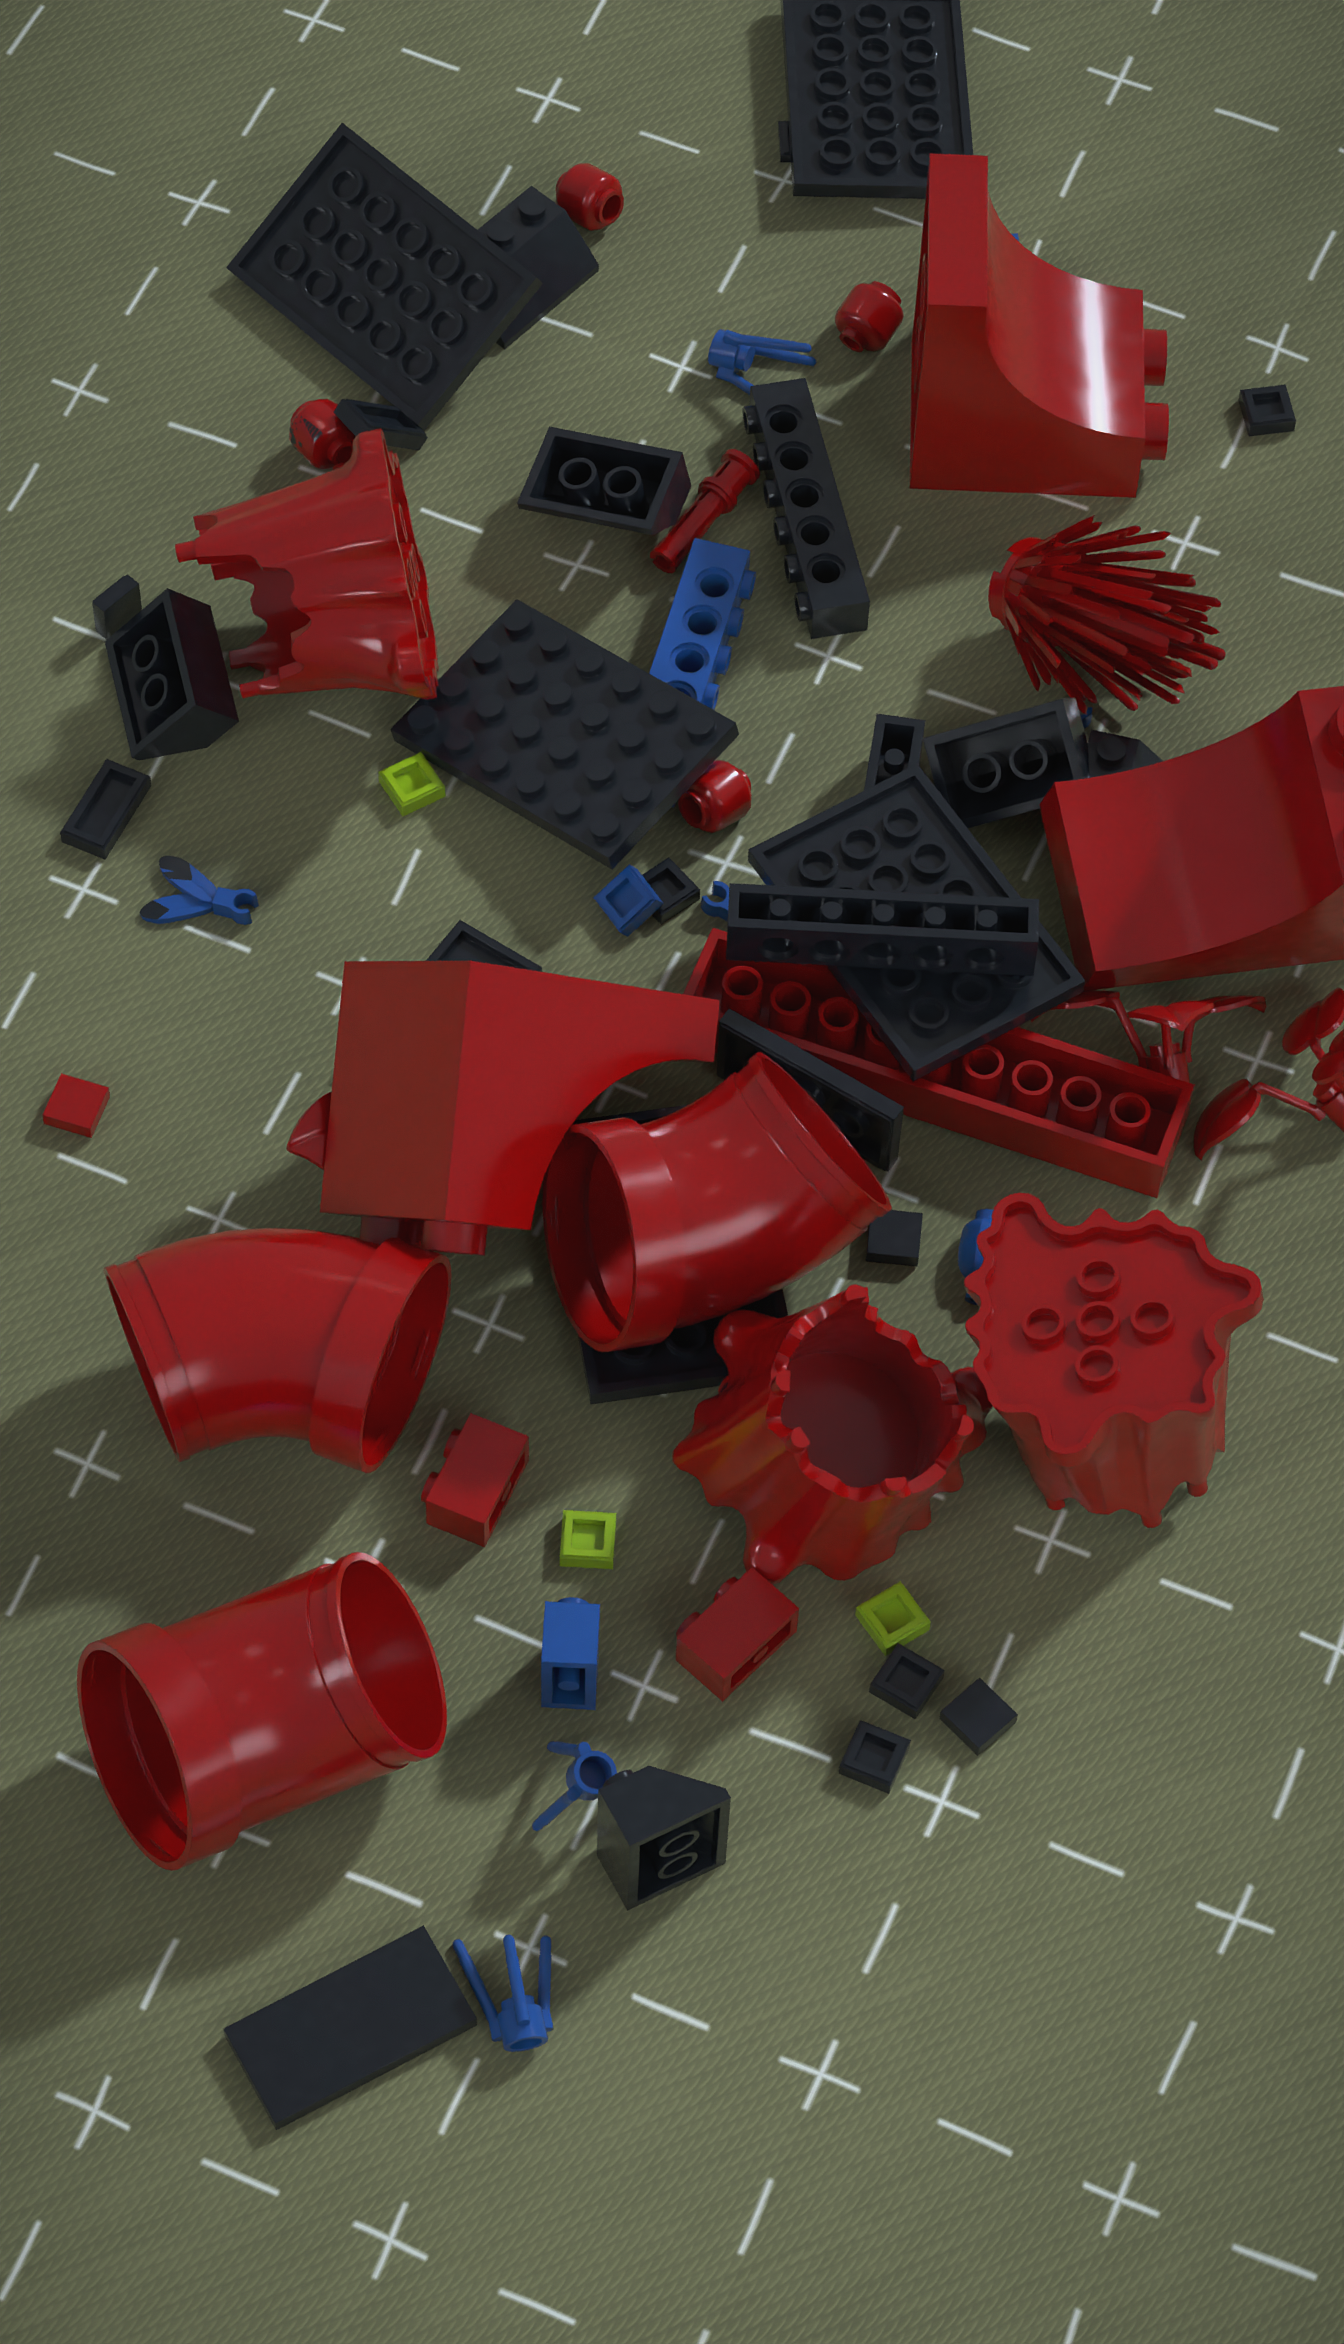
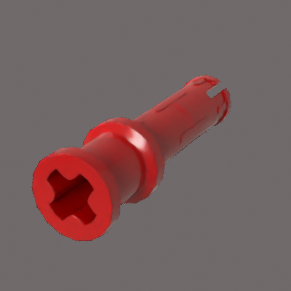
M736 449L727 450L722 455V464L711 477H705L699 483L698 496L695 498V501L681 515L662 541L650 552V558L654 559L653 564L658 569L666 573H674L690 552L694 538L701 539L721 514L730 513L737 506V497L747 485H753L759 479V468L748 455Z

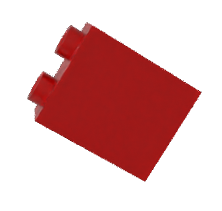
M930 153L911 341L910 489L1136 498L1142 460L1165 461L1169 432L1168 403L1145 402L1144 387L1164 386L1167 366V330L1143 328V290L1116 287L1077 277L1047 263L1025 248L1008 231L992 205L988 191V156Z
M1344 686L1297 691L1280 708L1250 727L1219 742L1169 760L1103 776L1054 782L1039 804L1074 965L1086 981L1084 991L1344 960Z
M470 960L344 961L320 1213L361 1217L359 1238L377 1244H382L387 1239L394 1237L427 1250L485 1256L488 1228L531 1230L537 1197L553 1154L570 1128V1125L573 1124L579 1114L596 1096L614 1082L652 1064L661 1062H714L720 1000Z

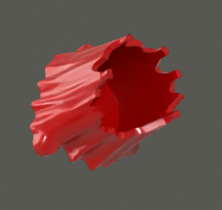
M381 428L359 433L353 440L351 458L341 468L247 501L193 516L195 528L199 530L200 536L193 541L175 544L178 562L197 559L199 565L211 564L215 581L234 577V579L244 580L253 584L254 591L250 598L252 611L255 616L267 623L266 632L247 646V648L229 651L230 667L232 670L251 666L264 672L263 679L239 684L243 699L259 695L347 688L396 692L426 700L437 698L436 687L439 686L437 671H439L436 637L429 606V588L426 571L413 531L397 453H393L392 450L388 452Z
M1029 1193L1010 1194L1001 1199L994 1207L991 1226L981 1231L977 1236V1246L983 1256V1263L979 1269L970 1273L964 1279L966 1292L980 1307V1310L966 1321L965 1329L966 1333L979 1348V1353L973 1360V1368L985 1387L988 1401L1009 1425L1022 1461L1028 1467L1033 1481L1045 1496L1046 1505L1049 1509L1061 1510L1065 1507L1064 1499L1070 1497L1078 1501L1088 1512L1109 1515L1120 1509H1126L1139 1514L1145 1527L1155 1528L1161 1524V1510L1165 1507L1174 1489L1179 1484L1186 1482L1188 1493L1194 1497H1200L1207 1492L1208 1484L1206 1478L1212 1468L1215 1453L1225 1452V1413L1231 1334L1237 1327L1254 1318L1262 1309L1264 1299L1260 1279L1253 1271L1245 1267L1216 1259L1209 1252L1205 1238L1199 1231L1173 1223L1158 1209L1150 1211L1137 1221L1127 1223L1114 1220L1106 1210L1098 1208L1080 1225L1064 1226L1056 1222L1048 1214L1039 1198Z
M857 1284L850 1285L846 1290L835 1296L779 1319L744 1309L735 1310L726 1315L714 1332V1345L717 1353L722 1357L728 1368L729 1381L727 1388L720 1394L704 1399L697 1404L692 1431L684 1440L679 1442L672 1452L674 1464L680 1470L695 1476L700 1481L705 1498L711 1506L732 1507L741 1513L746 1523V1540L743 1555L745 1570L747 1572L753 1567L772 1585L780 1583L793 1570L802 1565L815 1566L830 1578L845 1581L855 1578L865 1569L891 1558L895 1554L899 1536L907 1531L925 1529L931 1523L930 1498L940 1492H957L964 1485L960 1458L978 1448L986 1439L987 1431L984 1420L993 1408V1405L988 1401L985 1387L974 1368L964 1367L951 1373L942 1361L927 1357L921 1351L914 1334L887 1324L879 1317L878 1308L868 1305V1287H862Z

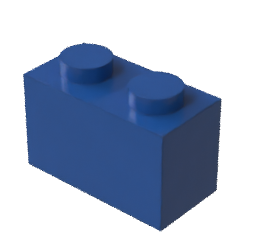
M574 1597L563 1598L558 1602L545 1601L541 1656V1707L596 1710L600 1604H589L583 1599Z

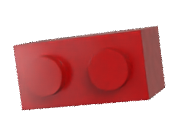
M470 1413L462 1430L455 1428L451 1432L443 1454L446 1461L440 1473L433 1471L429 1475L421 1494V1501L426 1503V1523L428 1525L485 1547L529 1462V1436Z
M753 1567L739 1579L733 1576L724 1582L713 1598L714 1603L702 1614L696 1611L689 1615L676 1632V1661L722 1702L797 1632L799 1607Z

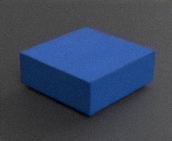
M630 864L593 897L618 931L627 937L664 904L638 869Z

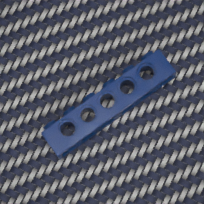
M694 538L649 674L715 710L720 685L715 684L718 674L726 675L732 654V647L727 646L730 636H739L744 617V609L740 608L742 598L751 599L756 581V572L749 570L750 550Z

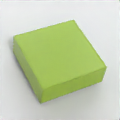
M422 752L378 772L379 783L403 817L446 797L444 784Z
M563 1510L560 1566L613 1569L616 1513Z
M901 1581L856 1607L855 1616L884 1656L892 1653L898 1643L904 1646L930 1630L931 1621Z

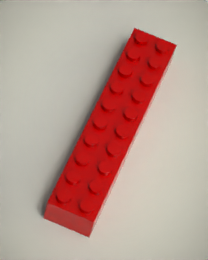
M712 927L683 994L720 1000L715 1053H718L719 1021L730 1008L904 1106L903 1115L1154 1198L1158 1197L1189 1115L1195 1084L1020 1027L1006 1032L913 1082L826 965L726 960L727 932Z

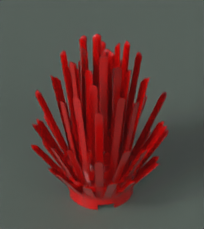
M1093 515L1044 540L1037 537H1027L1019 540L1007 549L1008 552L1013 554L1005 563L1001 573L993 571L988 592L989 609L992 617L999 619L1005 627L1004 629L1009 630L1017 653L1021 655L1031 682L1038 692L1041 682L1034 665L1047 685H1051L1052 675L1055 681L1062 685L1070 698H1076L1078 708L1083 714L1087 715V706L1083 702L1086 698L1091 703H1098L1094 692L1056 650V646H1059L1123 705L1132 711L1137 710L1138 705L1121 689L1141 701L1140 697H1142L1140 689L1115 673V670L1167 702L1178 704L1180 699L1142 675L1145 674L1175 691L1185 694L1182 685L1171 679L1192 677L1191 669L1165 656L1174 659L1180 658L1209 670L1215 669L1218 666V661L1225 658L1226 653L1224 649L1205 643L1204 635L1196 631L1199 630L1210 635L1220 633L1216 628L1201 622L1208 621L1207 616L1202 612H1207L1213 607H1221V602L1214 597L1157 586L1194 587L1196 585V580L1192 578L1194 575L1104 564L1108 562L1160 559L1166 557L1165 552L1150 550L1086 554L1164 540L1171 534L1170 532L1160 531L1132 536L1141 530L1140 526L1134 525L1069 543L1100 528L1102 522L1092 523L1095 516Z

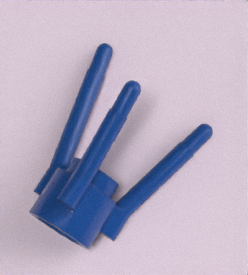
M722 329L718 330L715 334L708 354L709 364L718 367L716 378L732 383L748 395H750V386L754 385L736 373L740 370L748 371L755 355L808 366H814L816 359L795 353H809L812 348L807 343L743 335Z
M559 1741L549 1742L547 1749L550 1752L575 1757V1760L568 1767L566 1773V1784L569 1789L539 1815L532 1823L533 1830L540 1831L578 1798L584 1801L597 1799L598 1789L602 1788L610 1777L617 1774L613 1760L606 1753L591 1751L590 1745L587 1742H581L578 1745Z
M506 1935L503 1938L512 1997L501 2002L502 2011L499 2014L463 1942L460 1939L454 1940L452 1944L453 1949L489 2023L492 2041L502 2040L504 2050L510 2052L526 2051L544 2045L548 2041L547 2032L554 2029L550 2014L551 1938L549 1936H542L540 1940L538 2004H535L533 1996L525 1995L514 1937Z

